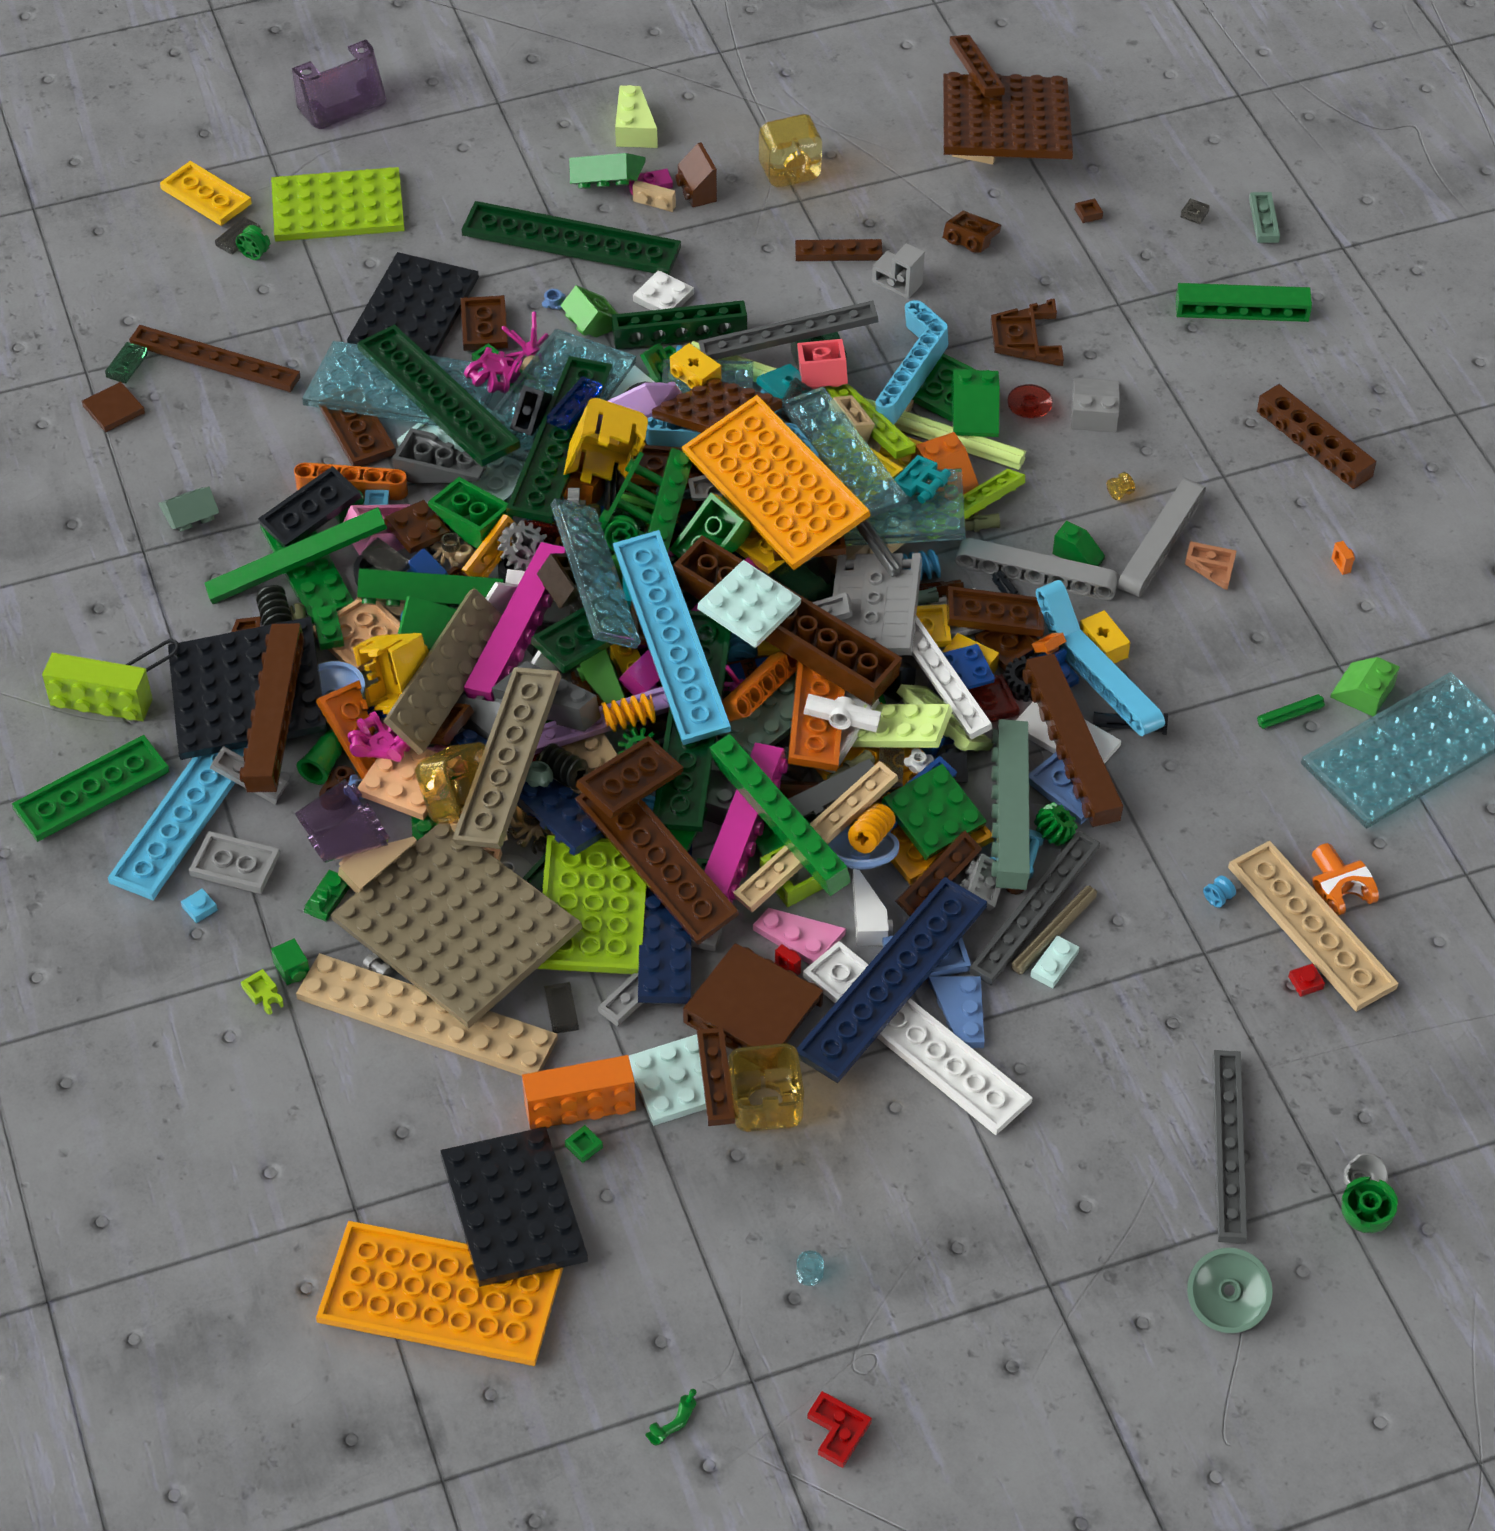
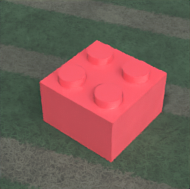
M842 339L797 343L802 388L817 389L823 386L839 387L843 384H848L847 363Z

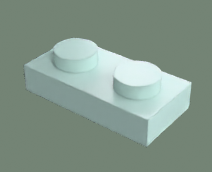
M1057 935L1031 970L1030 977L1054 988L1079 953V946Z

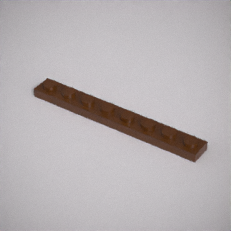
M139 325L129 339L130 346L287 392H291L301 378L300 371L143 325Z

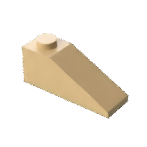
M409 837L359 850L353 856L348 854L339 863L338 875L355 893H359L370 881H375L391 863H396L401 857L400 855L406 850L412 849L416 845L417 840L414 837Z

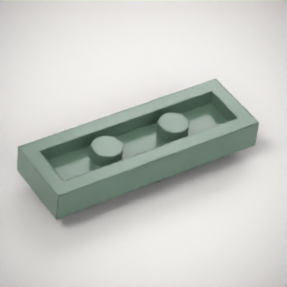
M1250 192L1249 201L1257 243H1279L1280 233L1272 192Z

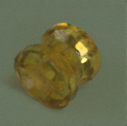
M1126 472L1120 473L1117 478L1108 479L1106 484L1109 494L1115 500H1120L1125 494L1130 495L1135 491V483Z

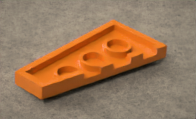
M358 680L319 697L316 703L361 779H363L377 758L356 757L350 752L349 732L359 730L356 722L358 719L362 718L364 720L369 717L366 699L362 697L360 691L362 687ZM372 726L368 729L371 735H374L375 727Z

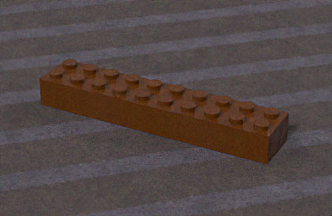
M702 535L678 559L673 569L680 588L701 601L743 560ZM784 586L802 598L801 604L765 641L872 706L899 676L902 657Z

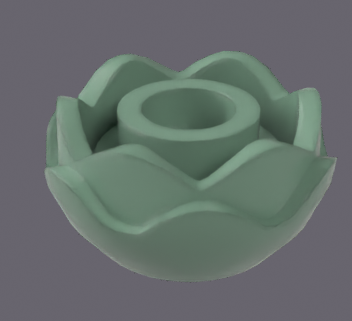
M533 761L525 781L531 787H547L553 781L552 769L545 762Z

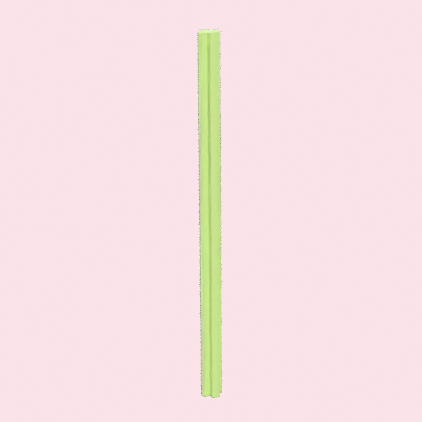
M692 341L691 345L700 350L699 342ZM738 355L714 360L721 365L722 372L755 383L757 376L777 369ZM820 387L818 395L810 398L827 407H830L832 402L822 392V387ZM865 398L871 405H873L876 408L874 400ZM904 411L894 424L900 431L926 440L953 432V426ZM958 436L968 454L1016 470H1020L1022 464H1024L1025 450L986 437Z

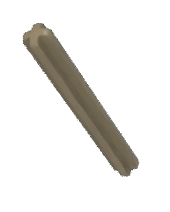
M1086 886L1012 962V970L1019 975L1023 974L1050 946L1057 935L1060 936L1096 898L1097 891L1091 886Z

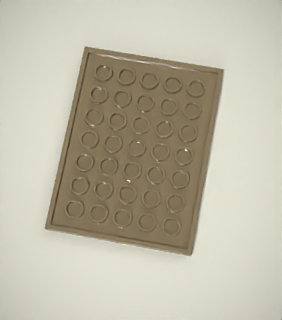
M443 819L419 839L412 849L409 848L400 855L401 857L396 863H391L385 868L375 881H370L363 890L355 893L335 910L331 917L335 923L466 1027L470 1028L582 929V924L578 919L483 848L455 844L452 840L455 832L450 824Z

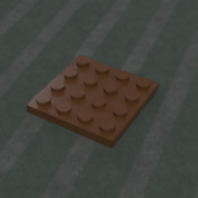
M712 378L703 386H695L686 393L678 394L675 398L662 402L661 405L652 409V418L702 433L756 395L773 412L783 408L782 399L773 397L772 394H763L756 392L752 388H743L735 383H726L718 378Z

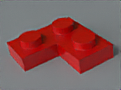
M821 1391L807 1414V1419L830 1431L819 1447L818 1455L844 1468L869 1428L872 1418Z

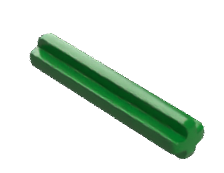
M1317 694L1261 714L1257 717L1258 725L1262 729H1266L1321 709L1325 706L1324 698Z

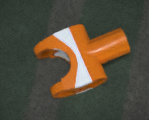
M1329 843L1322 844L1313 851L1312 857L1322 871V874L1313 877L1314 890L1338 916L1346 912L1345 902L1342 898L1345 894H1355L1369 904L1378 901L1379 893L1370 871L1361 860L1345 865Z

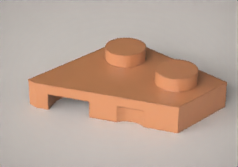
M1190 541L1185 565L1223 589L1228 590L1237 551Z

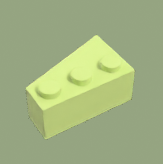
M620 85L615 124L616 147L658 148L657 127L641 86Z

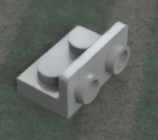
M981 853L976 859L971 860L964 869L966 876L960 886L986 900V910L991 911L995 908L1001 888H996V877H991L992 862L996 861Z

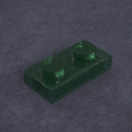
M126 342L105 370L106 378L127 383L148 355L147 348Z

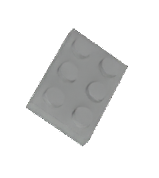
M208 831L189 869L191 877L262 894L280 857V850Z

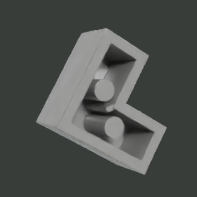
M907 243L896 254L886 251L873 265L872 282L909 299L923 284L925 252Z

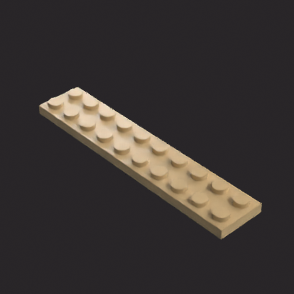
M320 953L296 993L298 1000L520 1076L522 1074L542 1071L558 1040L557 1033L492 1011H488L468 1028L415 985Z

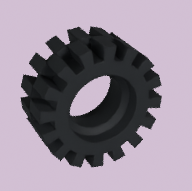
M1021 656L1020 661L1016 657L1013 659V663L1011 661L1008 663V667L1005 669L1004 685L1006 692L1009 691V696L1015 695V699L1018 701L1022 697L1024 698L1023 702H1028V698H1031V701H1033L1029 684H1025L1024 681L1018 679V677L1023 676V670L1026 667L1027 660L1025 656Z

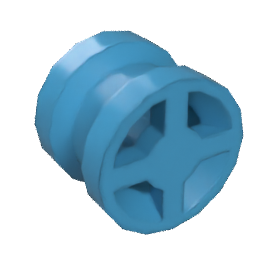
M1221 875L1214 880L1213 884L1205 886L1203 893L1211 905L1220 908L1226 903V899H1232L1236 895V889L1227 877Z

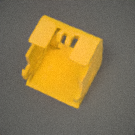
M600 398L590 399L571 438L564 475L578 470L582 451L585 452L580 481L590 484L592 475L611 481L614 462L618 463L617 469L626 478L629 472L625 471V468L630 459L637 456L639 452H642L645 446L644 441L648 425L647 417L639 411ZM600 414L603 415L600 432L596 434L595 431Z
M422 633L374 636L353 647L357 666L373 659V662L364 665L365 671H372V673L366 674L367 679L374 680L378 677L377 682L365 688L367 706H375V710H383V714L388 715L429 653L428 647L424 644Z

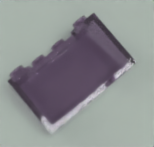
M367 40L348 46V50L356 59L321 73L311 61L292 68L297 108L313 127L324 129L379 107L386 102L387 98L374 49ZM359 48H363L364 52L360 53L357 52V50ZM303 70L312 71L310 74L307 75L301 74Z
M346 779L295 813L299 822L309 834L307 838L312 847L325 863L389 845L386 840L390 837L376 816V813L368 802L366 804L361 802L359 798L362 796V793L354 783L349 785Z

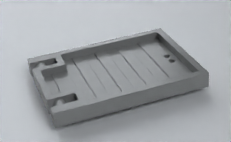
M892 553L901 566V573L894 577L888 574L875 554H856L855 560H848L847 555H838L833 596L847 592L850 597L853 617L841 621L897 655H912L922 569L921 553H912V559H904L903 553Z

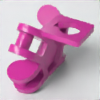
M486 347L484 354L467 366L464 375L467 378H471L473 380L472 383L476 387L481 386L488 379L487 390L489 393H495L496 391L508 393L510 383H516L521 379L520 368L526 353L523 351L514 360L510 357H504L505 352L499 351L496 354L492 352V348ZM496 375H500V382L497 381Z
M375 711L369 714L370 717L364 720L360 718L356 721L359 730H353L348 734L352 755L356 757L391 759L400 762L404 757L403 752H409L412 749L388 725L381 722ZM374 726L378 733L371 735L368 728Z

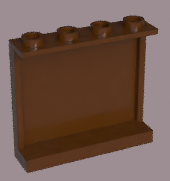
M735 943L683 1008V1023L696 1030L723 1027L726 1047L773 1071L778 1064V1054L813 1008L816 1005L819 1007L823 1005V990L817 984L807 982L798 977L793 971L785 970L776 965L772 960L755 954L750 948L742 947Z

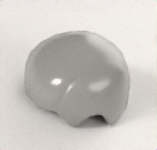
M1358 1154L1349 1162L1344 1170V1183L1347 1186L1354 1179L1361 1177H1371L1370 1180L1377 1182L1382 1180L1387 1183L1388 1168L1384 1161L1375 1154Z

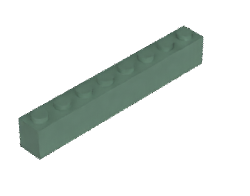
M999 719L997 729L992 730L991 743L996 744V747L992 748L991 762H996V766H992L991 780L996 781V785H992L991 799L996 800V804H992L991 818L996 819V823H992L991 837L996 838V842H992L991 857H996V862H992L991 877H996V888L1026 890L1030 875L1028 721Z

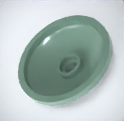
M1221 1248L1209 1252L1195 1264L1188 1279L1187 1293L1190 1306L1201 1322L1216 1331L1238 1333L1254 1327L1264 1318L1271 1305L1273 1288L1270 1275L1258 1258L1241 1249ZM1226 1285L1234 1287L1235 1292L1233 1295L1228 1296L1224 1293Z

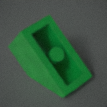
M1066 521L1054 536L1052 554L1060 558L1098 567L1105 559L1104 553L1089 532L1071 522Z

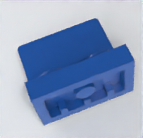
M978 644L943 653L967 689L995 682V677Z

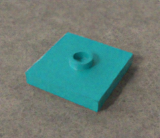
M791 364L757 376L756 383L766 392L772 394L773 397L782 399V405L786 408L816 396L820 391V387L817 389L802 388L800 371Z

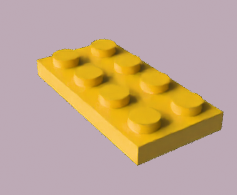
M189 161L160 182V187L163 191L220 226H223L252 204L251 197L192 161Z

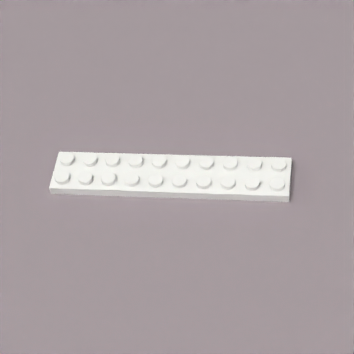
M838 941L803 971V978L808 982L817 984L823 990V994L836 1003L868 964ZM911 998L877 1037L995 1135L1032 1103V1096Z

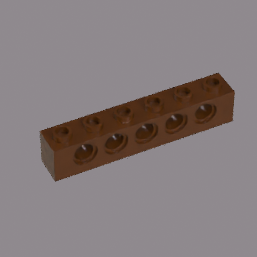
M1278 384L1259 396L1257 412L1279 431L1288 436L1295 444H1298L1308 452L1310 456L1323 464L1326 469L1339 477L1342 482L1355 489L1373 477L1377 461L1282 385Z

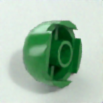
M1361 1177L1354 1179L1347 1185L1342 1196V1214L1346 1222L1359 1232L1372 1234L1383 1231L1392 1223L1396 1215L1398 1197L1394 1189L1385 1181L1379 1180L1377 1182L1370 1180L1371 1177Z

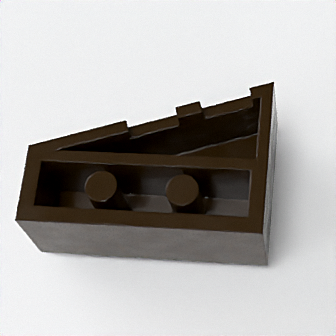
M550 553L537 572V575L561 609L601 591L615 569L604 553Z

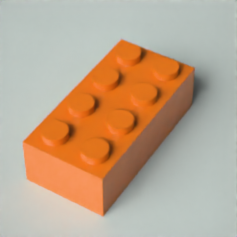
M628 1055L522 1074L524 1103L530 1130L541 1127L549 1128L550 1126L561 1124L570 1125L587 1119L597 1120L603 1116L623 1115L636 1110L635 1081Z

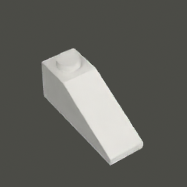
M853 869L852 886L857 946H883V937L893 935V921L888 920L886 907L860 870Z

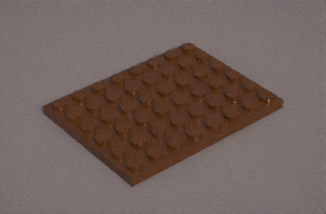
M958 72L943 73L944 155L1073 159L1067 78L1058 75L1052 77H1042L1041 75L1028 77L1019 74L1001 76L996 73L1005 86V95L988 98L984 97L970 74H960Z

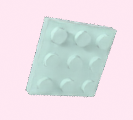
M743 560L698 602L697 609L756 648L801 604L802 598Z
M697 1034L629 1055L635 1084L653 1126L706 1109Z

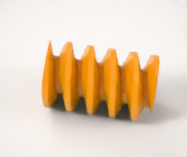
M642 693L639 702L633 695L630 698V704H628L625 698H621L620 706L615 700L611 701L610 708L605 702L601 704L606 728L610 726L613 732H616L617 724H620L623 730H626L627 722H630L632 727L635 728L638 719L643 726L646 725L647 717L650 718L652 723L656 721L651 694L648 699Z
M872 804L850 827L848 839L851 846L860 853L872 852L891 828H893L896 818L894 812L884 804Z

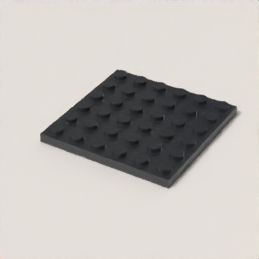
M311 617L276 623H300L305 638L287 739L328 731L326 718L316 703L317 699L322 697L323 694ZM271 625L179 643V650L169 659L180 760L219 753L223 746L229 750L248 747L247 731L248 728L252 727L251 710L255 709L256 706L255 691L259 690L258 674L259 671L263 670L262 654L267 649L265 638L266 634L270 633ZM175 644L168 645L169 654L175 650Z

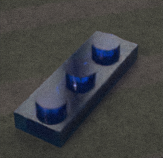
M582 376L547 415V423L567 431L584 412L588 401L596 398L602 392V384Z

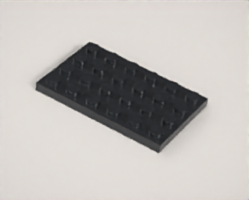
M397 252L347 338L348 346L358 348L357 342L396 325L434 360L461 311V298H467L479 278L478 271Z
M546 1127L440 1150L441 1159L479 1287L588 1262V1254Z

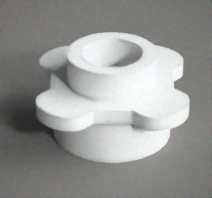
M915 748L911 751V755L904 759V765L909 767L911 772L918 774L933 761V756L926 755L921 749Z

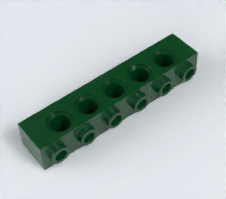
M744 300L612 315V333L615 349L652 346L659 343L670 344L704 340L747 330V312Z

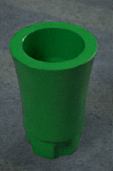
M328 730L324 736H321L310 751L296 764L299 774L310 783L323 785L343 753V747L333 730Z

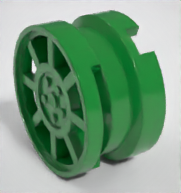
M255 225L247 226L243 233L239 234L235 240L239 251L252 260H258L269 249L271 244L267 235L264 236L261 233L263 230Z
M625 515L613 517L608 522L604 534L607 546L614 551L613 543L638 536V525L632 518Z

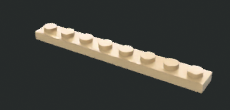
M879 761L814 819L810 825L829 844L899 781L897 774ZM784 846L733 892L734 897L748 910L753 912L796 874L803 865Z

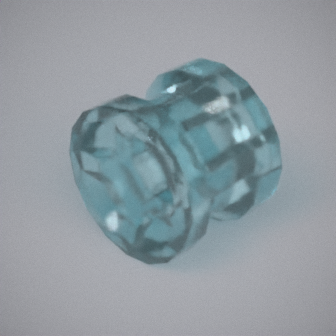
M809 1250L801 1253L796 1262L797 1279L800 1283L807 1286L818 1284L824 1274L823 1257L816 1251Z

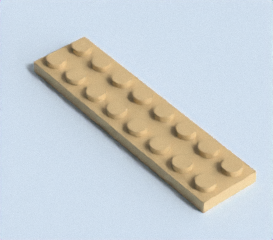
M1271 841L1229 862L1228 868L1356 1012L1397 989L1399 983Z

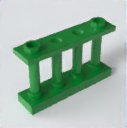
M639 452L637 458H631L626 466L625 471L629 472L609 511L604 509L598 522L602 523L598 530L599 533H603L608 522L614 517L612 514L616 507L650 524L652 514L621 498L624 491L627 490L655 505L657 495L630 481L633 474L636 473L659 486L661 485L662 476L639 465L644 453ZM639 530V535H638V536L643 535V534H647L648 531H646V533H644V532H642L641 530Z

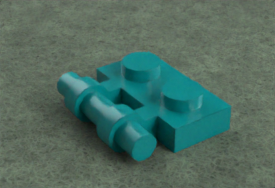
M917 455L891 482L892 489L910 497L916 492L921 493L917 499L923 504L927 500H931L936 495V490L948 482L951 472L946 468L942 472L937 471L938 466L936 462ZM928 479L932 481L930 484L926 483Z

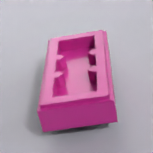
M668 169L640 173L637 179L638 181L660 187L673 188V182ZM629 181L628 187L631 195H633V184L635 181Z

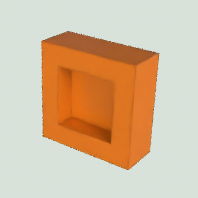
M1344 541L1336 542L1331 559L1342 575L1351 573L1355 560L1352 549L1347 547Z
M1050 633L1034 642L1032 646L1035 653L1045 652L1046 655L1058 651L1060 649L1059 646L1067 641L1063 633Z

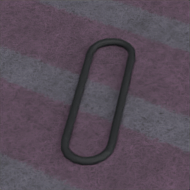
M168 639L125 665L131 666L162 646L174 643L176 646L175 650L146 668L148 672L173 657L179 650V643L177 640Z

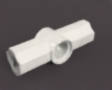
M808 694L804 709L805 715L829 720L834 728L840 730L852 726L877 732L881 712L856 706L851 698L843 696L832 700Z

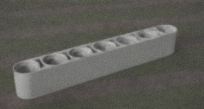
M1183 478L1121 574L1117 586L1118 589L1137 597L1142 596L1205 495L1206 486Z
M974 538L962 540L955 559L956 564L963 569L993 575L994 572L1001 570L1008 579L1033 585L1044 586L1060 580L1065 585L1068 593L1105 601L1111 600L1114 597L1119 581V575L1111 569Z

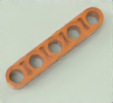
M307 462L300 463L294 468L297 490L333 466L357 490L362 492L364 498L365 490H389V500H402L408 495L406 473L399 469Z
M783 651L770 655L722 700L729 722L750 716L797 671L798 661Z

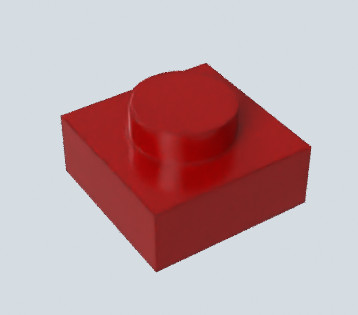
M781 944L775 950V964L799 975L801 973V958L795 950L788 949Z
M1313 963L1289 972L1288 977L1300 997L1324 989L1325 982Z

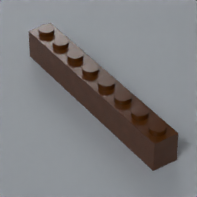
M300 623L271 624L270 633L266 634L265 643L267 649L262 654L263 670L259 671L258 674L259 690L255 691L256 706L255 709L251 710L252 727L248 728L247 731L248 748H244L243 758L245 763L244 767L240 768V781L244 782L247 792H277L305 641Z
M1055 654L1027 659L1025 670H1023L1024 682L1029 684L1031 688L1032 700L1039 706L1040 718L1042 722L1047 724L1049 739L1055 742L1057 757L1059 760H1063L1066 777L1071 779L1073 783L1074 795L1082 803L1084 817L1089 819L1092 827L1121 821L1123 804Z

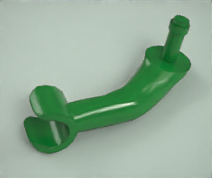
M691 1389L689 1395L681 1396L677 1416L672 1422L662 1427L657 1422L650 1425V1432H647L645 1436L653 1445L661 1444L668 1435L685 1427L696 1406L694 1396L697 1392L695 1389Z

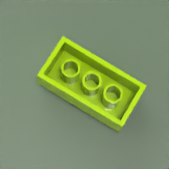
M52 652L42 673L50 706L57 708H68L80 712H91L104 716L125 718L127 720L144 721L153 700L146 668Z

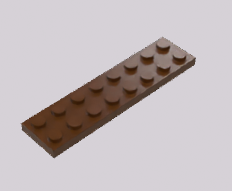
M583 793L575 798L576 803L597 825L599 830L697 945L701 944L739 915L735 906L643 800L638 801L611 819Z

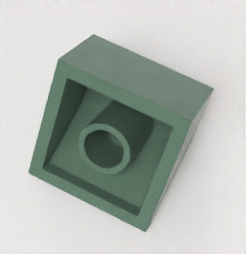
M210 486L201 487L158 503L172 529L179 528L180 532L192 528V523L198 520L201 521V524L214 520V515L219 513Z

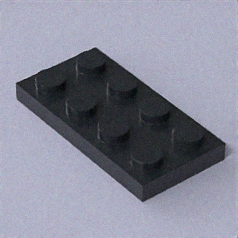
M332 466L259 517L258 520L260 525L285 548L303 540L362 497L360 492Z

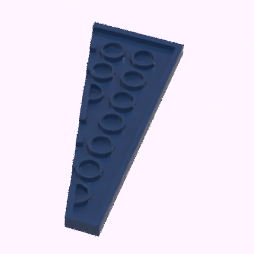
M466 729L454 736L451 746L466 760L475 762L479 766L488 740L478 735L475 731ZM554 779L547 787H531L525 781L517 806L527 815L536 817L540 821L539 826L544 830L549 829L555 835V840L558 843L563 842L570 848V854L575 856L605 837L597 825L576 803L575 798L580 794Z

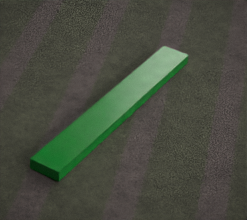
M379 507L205 582L212 604L220 602L387 529Z

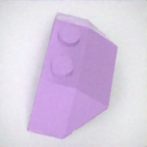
M661 382L644 383L608 401L639 411L647 418L652 417L653 408L661 405L664 401L675 398L682 392L675 382H668V384ZM599 414V416H598V421H597V426H596V427L599 429V431H600L601 422H602V416H603V415H600V414Z

